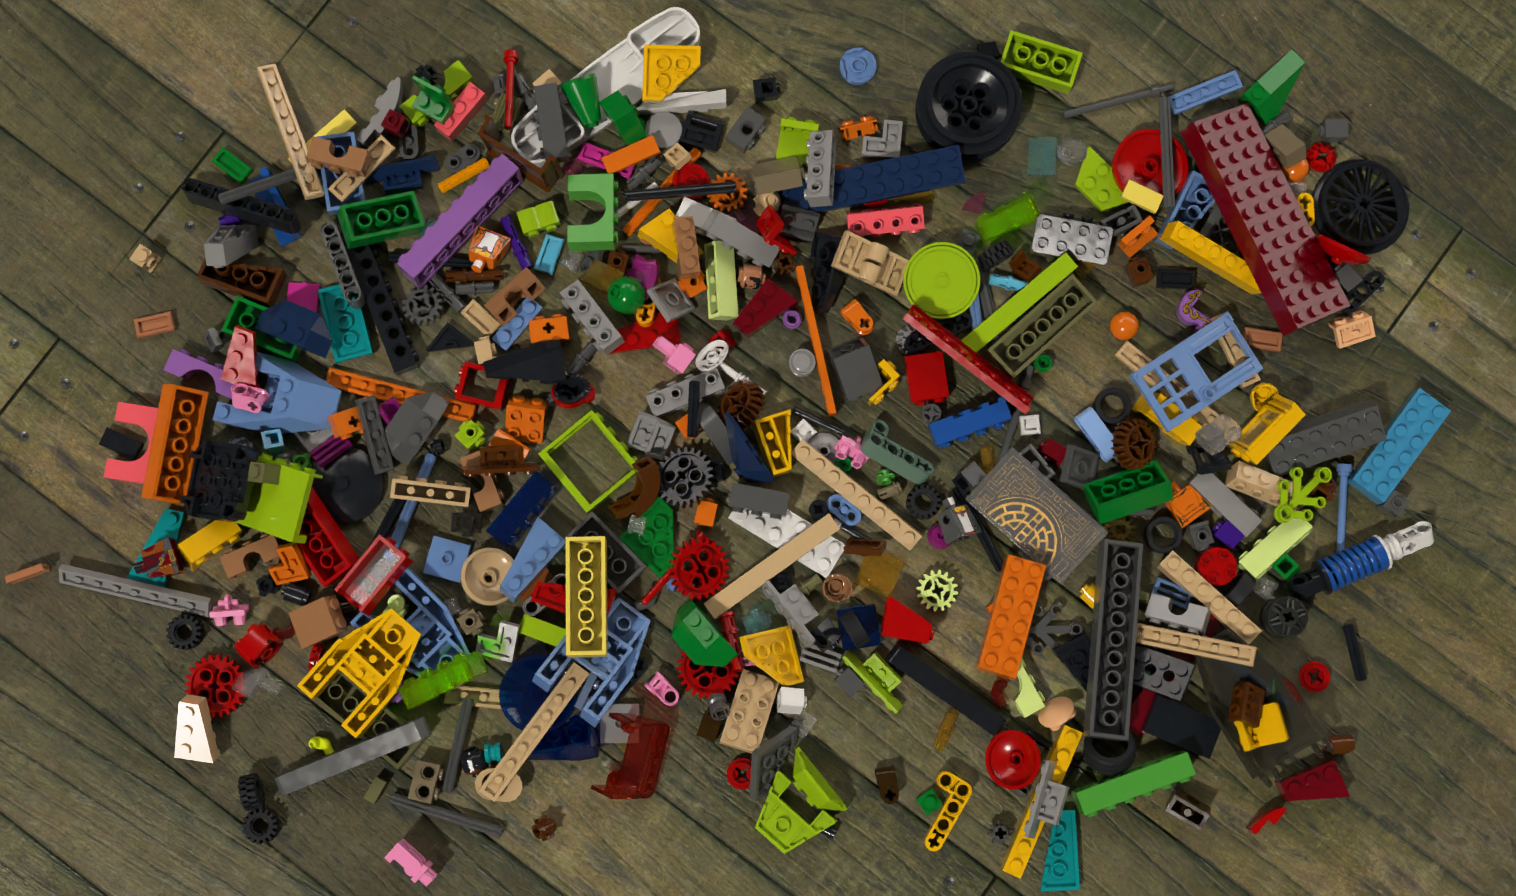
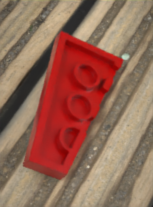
M658 312L655 314L653 324L649 327H642L636 321L617 329L625 342L608 355L655 348L652 344L658 336H663L674 345L681 343L678 319L667 323L662 314Z

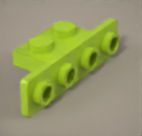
M849 649L842 657L845 664L858 674L859 679L871 688L875 696L883 700L885 706L890 711L897 714L903 705L891 691L903 679L877 651L863 663Z

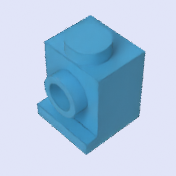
M280 428L261 432L264 452L268 451V454L272 456L285 453Z

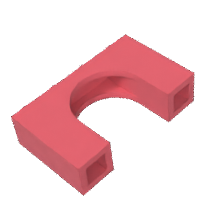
M118 402L114 421L141 426L148 435L149 445L145 454L135 461L107 458L104 478L144 484L158 408Z

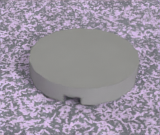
M658 112L652 115L646 123V137L653 135L659 149H670L679 142L682 124L674 114Z

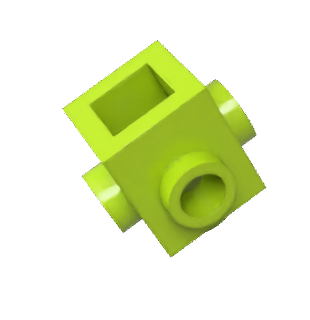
M472 420L463 422L459 427L460 430L454 435L470 451L475 446L477 448L485 442V437L487 436L483 432L486 428L479 421L475 423Z

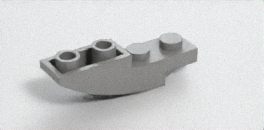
M398 76L388 84L386 92L376 99L375 107L378 110V114L376 113L371 117L370 124L367 128H363L358 135V142L366 149L378 135H382L384 138L387 136L388 133L383 129L381 123L388 110L391 109L398 113L400 111L399 106L402 104L404 83Z

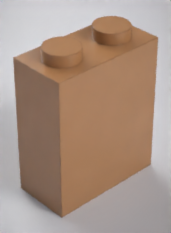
M336 595L322 597L289 612L301 649L313 647L316 643L325 642L349 631Z

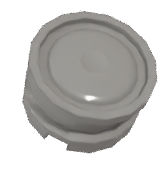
M798 349L790 356L789 368L794 375L807 377L815 369V356L809 350Z

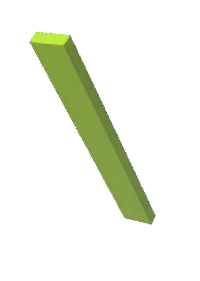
M1065 252L961 341L977 353L1078 266Z

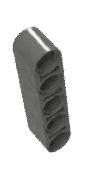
M325 222L321 226L320 231L343 295L353 309H360L365 305L366 299L342 240L341 232L334 222ZM340 247L338 251H334L335 248ZM346 263L344 267L340 268L341 264ZM352 279L349 284H346L347 280ZM359 295L356 300H352L354 296Z

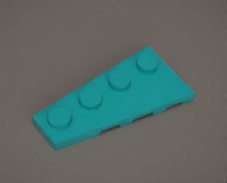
M165 508L143 550L168 537L175 538L178 545L186 513ZM141 553L135 563L143 561ZM133 566L126 579L166 588L169 576L149 578L147 572L137 574Z

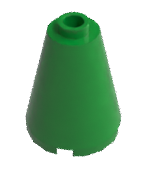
M595 73L587 74L582 78H575L561 84V91L583 126H588L589 129L598 126L602 118Z

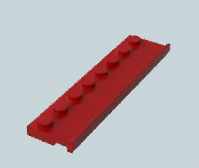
M916 305L911 306L903 317L904 321L1026 415L1031 408L1033 396Z

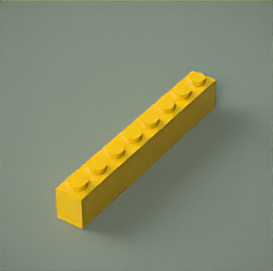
M1064 724L1061 725L1047 756L1048 760L1056 762L1051 781L1059 784L1064 779L1083 734ZM1041 773L1000 866L1002 871L1020 879L1045 821H1039L1035 838L1025 837L1024 827L1030 819V806L1035 801L1037 794L1035 789L1038 782L1041 781Z

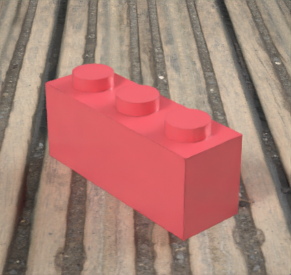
M470 82L453 102L456 107L444 125L439 122L434 124L437 131L453 142L488 101L485 93Z

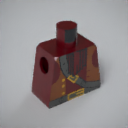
M171 537L165 538L142 550L141 556L143 561L134 563L135 572L137 574L147 572L149 578H160L185 573L175 538Z

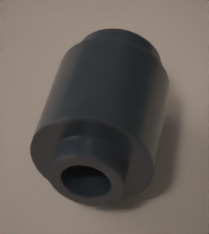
M289 582L288 585L285 584L281 595L284 596L283 600L300 606L302 604L307 605L312 591L308 590L307 587L293 582Z

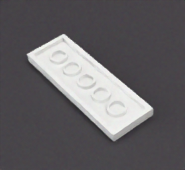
M788 509L786 517H782L781 520L772 519L769 514L764 513L762 516L751 515V511L743 510V513L732 511L728 519L777 549H780L812 526L811 523ZM830 536L797 561L826 578L843 553L845 544Z

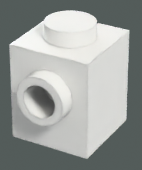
M781 687L777 694V713L800 715L803 708H806L807 696H804V689Z

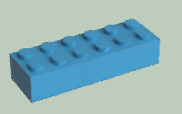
M1421 388L1413 390L1384 428L1387 440L1371 446L1349 476L1348 484L1375 504L1384 503L1451 410Z

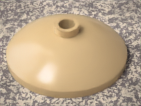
M483 548L472 553L466 559L461 569V584L465 593L473 601L487 606L498 605L507 601L508 598L500 592V585L514 561L513 558L506 552L496 548ZM485 577H491V582H486Z

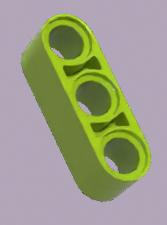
M527 614L523 615L520 623L519 633L553 646H557L566 635V629Z

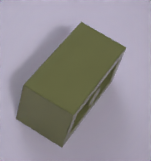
M376 776L364 799L376 804L388 781Z

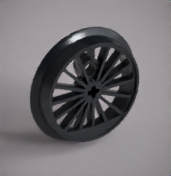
M1353 159L1338 163L1322 175L1314 188L1312 195L1314 199V223L1320 234L1364 255L1374 254L1391 246L1401 236L1407 225L1409 200L1406 190L1400 179L1391 170L1377 162ZM1352 171L1357 190L1344 173ZM1358 171H1366L1363 190ZM1370 173H1373L1379 177L1368 193ZM1340 177L1351 193L1334 184L1333 181ZM1383 179L1388 186L1371 197L1380 180ZM1331 187L1349 199L1328 196L1329 188ZM1387 189H1391V197L1373 200ZM1394 200L1395 207L1378 205L1377 203ZM1327 201L1338 202L1333 209H1327ZM1341 205L1347 208V214L1340 211ZM1377 209L1396 212V220H1393ZM1333 213L1339 220L1333 223L1329 214ZM1354 213L1355 215L1345 232L1339 231L1336 225ZM1359 216L1356 239L1348 237L1347 234ZM1376 216L1393 225L1389 232L1386 231ZM1364 219L1370 241L1361 240ZM1370 219L1382 233V238L1375 239Z

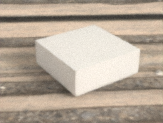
M1039 415L1019 416L1021 436L1041 434Z
M804 418L791 430V434L799 442L802 439L808 442L817 433Z

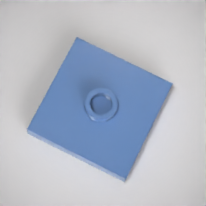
M433 536L423 573L461 583V569L469 557L471 545Z

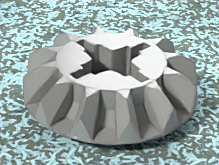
M908 325L900 329L896 336L897 348L901 353L908 356L917 355L923 351L922 349L915 353H910L904 348L905 338L912 333L918 332L912 326ZM919 338L918 340H916V343H912V345L910 346H914L915 348V345L917 344V342H921V339Z

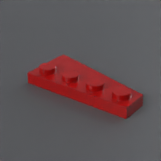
M537 582L530 601L566 613V585ZM607 589V617L617 593L616 589Z

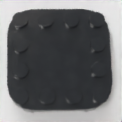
M201 441L202 444L195 451L191 450L189 455L190 458L194 459L187 496L181 495L180 503H184L185 510L187 511L186 514L193 517L223 522L244 520L247 515L246 511L253 482L248 481L250 462H257L258 453L250 447L237 443Z

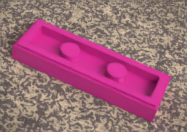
M584 141L577 160L607 171L601 158L613 152ZM636 165L615 175L630 179Z

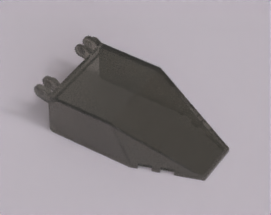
M1225 629L1212 637L1214 639L1247 645L1229 629ZM1258 653L1255 656L1254 667L1195 655L1208 702V709L1252 779L1259 776L1268 788L1272 787V781L1265 771L1270 769L1275 779L1279 782L1282 781V776L1275 766L1310 745L1319 758L1324 757L1322 750L1316 744L1317 741L1322 740L1325 748L1330 753L1334 751L1330 739L1295 685ZM1250 682L1265 690L1263 705L1273 702L1279 704L1289 735L1287 741L1261 746L1244 752L1243 746L1239 741L1240 736L1234 722L1228 721L1232 691L1235 684Z

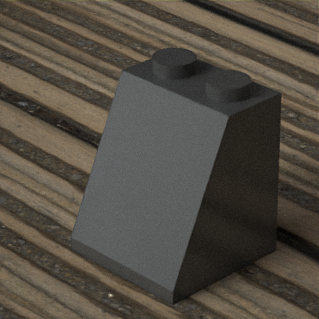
M862 337L826 350L844 396L848 401L858 400L867 393H876L883 386L870 346Z

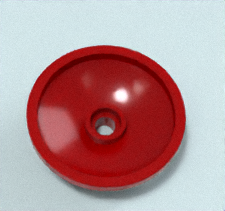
M1319 233L1317 235L1321 248L1332 257L1330 261L1342 265L1344 262L1351 265L1366 264L1372 259Z
M1018 730L1003 731L997 734L987 747L985 754L986 768L990 777L999 786L1010 790L1022 789L1029 786L1037 778L1041 768V753L1036 742L1028 734ZM1017 756L1021 759L1019 763L1016 760Z

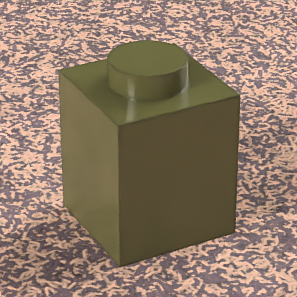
M250 462L248 481L279 485L281 466Z

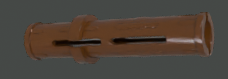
M463 268V270H446L445 276L447 277L446 282L463 281V283H468V281L504 280L503 268L483 269L481 273H477Z

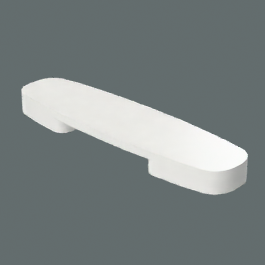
M670 7L631 30L626 39L608 50L572 79H579L584 75L595 73L599 102L618 90L622 96L626 94L631 105H636L642 100L644 45L699 46L701 41L699 26L692 15L685 9ZM561 88L559 89L568 152H571L582 145L584 141H588L607 128L612 122L600 105L602 120L599 121V125L590 129L588 126H583L561 91ZM536 105L513 128L511 140L519 156L541 168L546 160L541 158L540 148H543V142L538 139L537 130L540 129V123H536L534 111H538Z

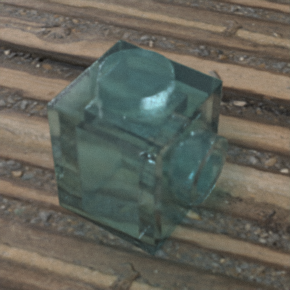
M759 608L748 611L749 615L742 617L748 635L770 629L769 625L773 624L769 613L765 614L764 610L760 611Z

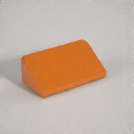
M498 428L489 446L518 445L519 464L524 463L530 448Z

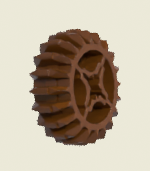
M746 379L733 383L732 388L728 387V392L724 393L723 399H720L722 402L718 406L720 409L718 412L720 420L726 426L724 413L728 411L742 431L745 427L749 428L751 423L755 424V419L763 411L762 406L765 405L763 401L765 399L764 391L756 383Z
M1128 418L1119 422V425L1115 427V432L1112 433L1114 438L1111 440L1113 447L1110 449L1114 450L1113 456L1117 457L1116 462L1120 463L1121 467L1129 470L1137 468L1140 470L1143 469L1144 465H1148L1150 461H1153L1152 456L1156 455L1154 449L1157 448L1154 442L1157 439L1153 438L1155 432L1151 431V426L1147 425V421L1139 418Z

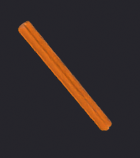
M694 147L689 152L692 159L686 164L695 163L701 156V152ZM676 168L659 188L672 187V178L677 170ZM663 199L647 200L622 229L623 233L630 237Z

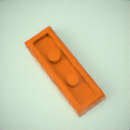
M651 135L601 159L607 173L616 174L661 152L654 136Z

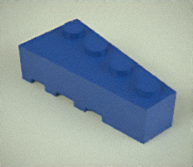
M997 398L998 401L995 403L987 402L976 407L975 410L968 409L959 413L958 416L952 415L929 424L928 429L935 448L940 446L941 449L952 446L951 442L956 440L961 443L969 440L971 435L976 434L978 437L987 434L988 429L994 428L999 430L1006 427L1005 423L1012 417L1005 398Z

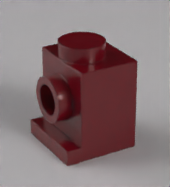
M1048 438L1046 442L1042 440L1037 451H1039V454L1042 455L1046 462H1054L1053 467L1058 468L1065 458L1067 448Z

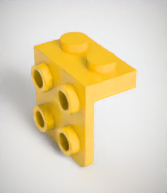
M883 359L877 366L878 372L888 382L868 400L869 406L873 403L878 405L884 399V393L887 390L890 393L898 386L900 375L895 371L897 368L891 361L886 362Z
M1277 702L1263 705L1258 728H1252L1240 721L1234 722L1244 752L1261 746L1285 742L1289 739L1282 712Z

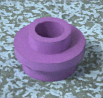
M789 310L783 316V323L789 329L799 327L802 322L801 314L796 310ZM795 317L796 321L794 323L789 322V318Z

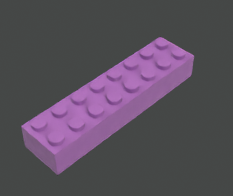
M503 154L499 158H494L490 167L478 175L477 181L473 185L467 186L464 194L452 202L451 208L447 212L444 211L438 217V221L426 229L425 235L421 239H417L407 253L400 256L397 265L402 274L416 287L421 289L473 235L477 225L481 226L523 182L520 169Z

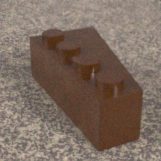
M204 260L196 277L203 285L270 308L274 306L287 275L283 268L273 269L265 266H248L247 264H228L223 268H214L213 266H207L206 260Z

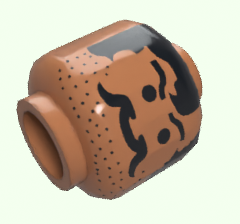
M746 263L743 267L739 268L737 282H740L742 288L757 290L760 284H764L766 274L763 273L762 267Z

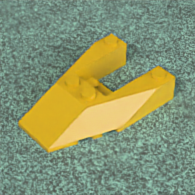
M391 608L345 637L338 639L301 680L297 687L311 699H317L336 676L343 672L367 694L364 700L341 725L355 738H361L397 693L421 633Z

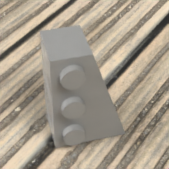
M218 225L204 243L207 266L223 268L259 247L256 225Z

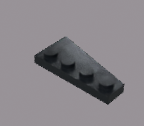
M1082 633L1051 651L1087 693L1091 640L1087 633Z

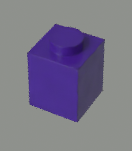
M1228 520L1219 521L1212 528L1214 530L1212 537L1229 551L1244 538V535Z

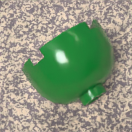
M620 276L613 280L607 291V299L611 307L622 314L636 313L634 311L637 308L640 309L645 300V288L641 286V281L631 276Z

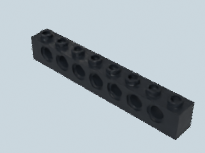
M340 233L394 373L399 376L419 368L417 363L420 361L416 350H412L411 344H413L410 334L405 332V320L397 312L400 308L396 298L392 299L390 294L393 290L390 282H386L383 276L386 272L383 265L378 263L377 258L379 254L376 247H372L371 244L365 245V249L362 252L357 251L358 247L348 249L344 234ZM372 261V266L369 269H364V264ZM378 278V285L371 286V281ZM380 296H385V302L382 304H378V298ZM387 313H392L393 315L390 321H384V316ZM399 330V336L392 339L391 333ZM403 347L406 348L405 355L398 356V350Z

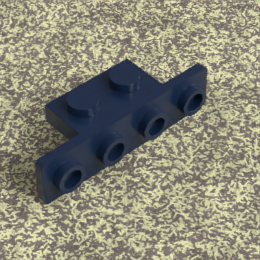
M436 156L382 165L365 180V183L368 185L383 182L385 195L423 188L422 174L439 171L440 168Z

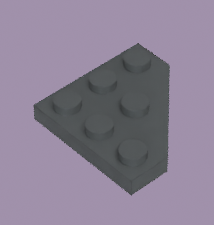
M791 725L752 752L749 797L752 800L756 801L769 792L772 786L770 782L778 770L781 771L786 763L784 758L789 749H794L797 741V728Z

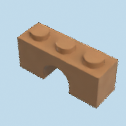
M312 137L306 156L311 166L322 169V167L329 168L334 173L345 172L354 178H359V176L366 177L372 158L368 150L349 145L346 155L336 158L334 157L336 147L332 141Z
M676 217L673 220L672 227L674 242L677 244L679 280L698 278L701 271L694 217Z
M526 267L484 306L504 327L517 315L514 307L520 299L529 298L533 301L546 288Z
M480 451L461 457L462 465H480ZM485 473L477 474L483 476L485 480L484 488L473 494L479 511L485 513L503 506L502 500H505L502 489L498 490L496 482H499L497 475L486 476Z
M266 533L260 536V540L255 542L253 540L247 541L242 544L243 547L237 550L235 548L226 550L224 552L225 555L220 556V560L227 577L235 579L251 572L248 561L255 553H259L263 562L267 564L279 560L280 557L276 549L279 545H282L280 538Z

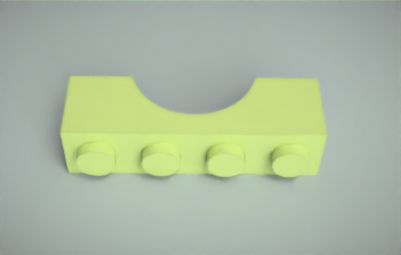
M1021 659L1017 674L1019 690L1013 701L1021 716L1025 718L1045 707L1043 703L1045 698L1041 691H1036L1034 687L1036 682L1031 674L1027 675L1024 669L1026 664Z

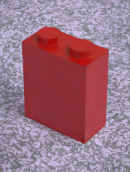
M939 351L904 357L903 363L910 404H915L917 407L924 406L929 401H934V404L944 403L945 399L949 398L943 352Z

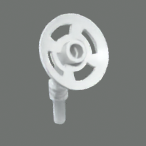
M715 340L707 344L696 358L695 364L700 371H709L718 367L732 377L736 383L739 380L744 381L745 379L750 381L749 377L745 378L746 375L742 376L741 372H736L723 362L728 353V344L723 340ZM761 388V390L764 391L763 395L765 396L767 391Z

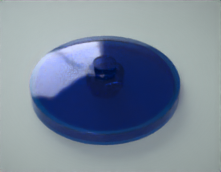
M531 655L518 660L506 671L502 678L499 689V701L506 718L520 730L526 727L568 670L567 667L547 693L532 682L535 673L548 658L547 655ZM578 690L547 732L559 728L570 718L575 709Z

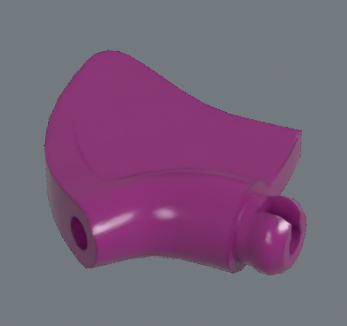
M635 254L636 258L631 259L634 265L626 276L635 277L641 281V286L645 288V302L649 298L646 291L656 286L658 282L660 265L657 259L647 260L643 256Z

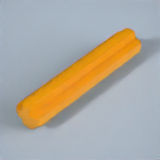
M483 157L438 183V187L442 193H445L489 168L490 164Z

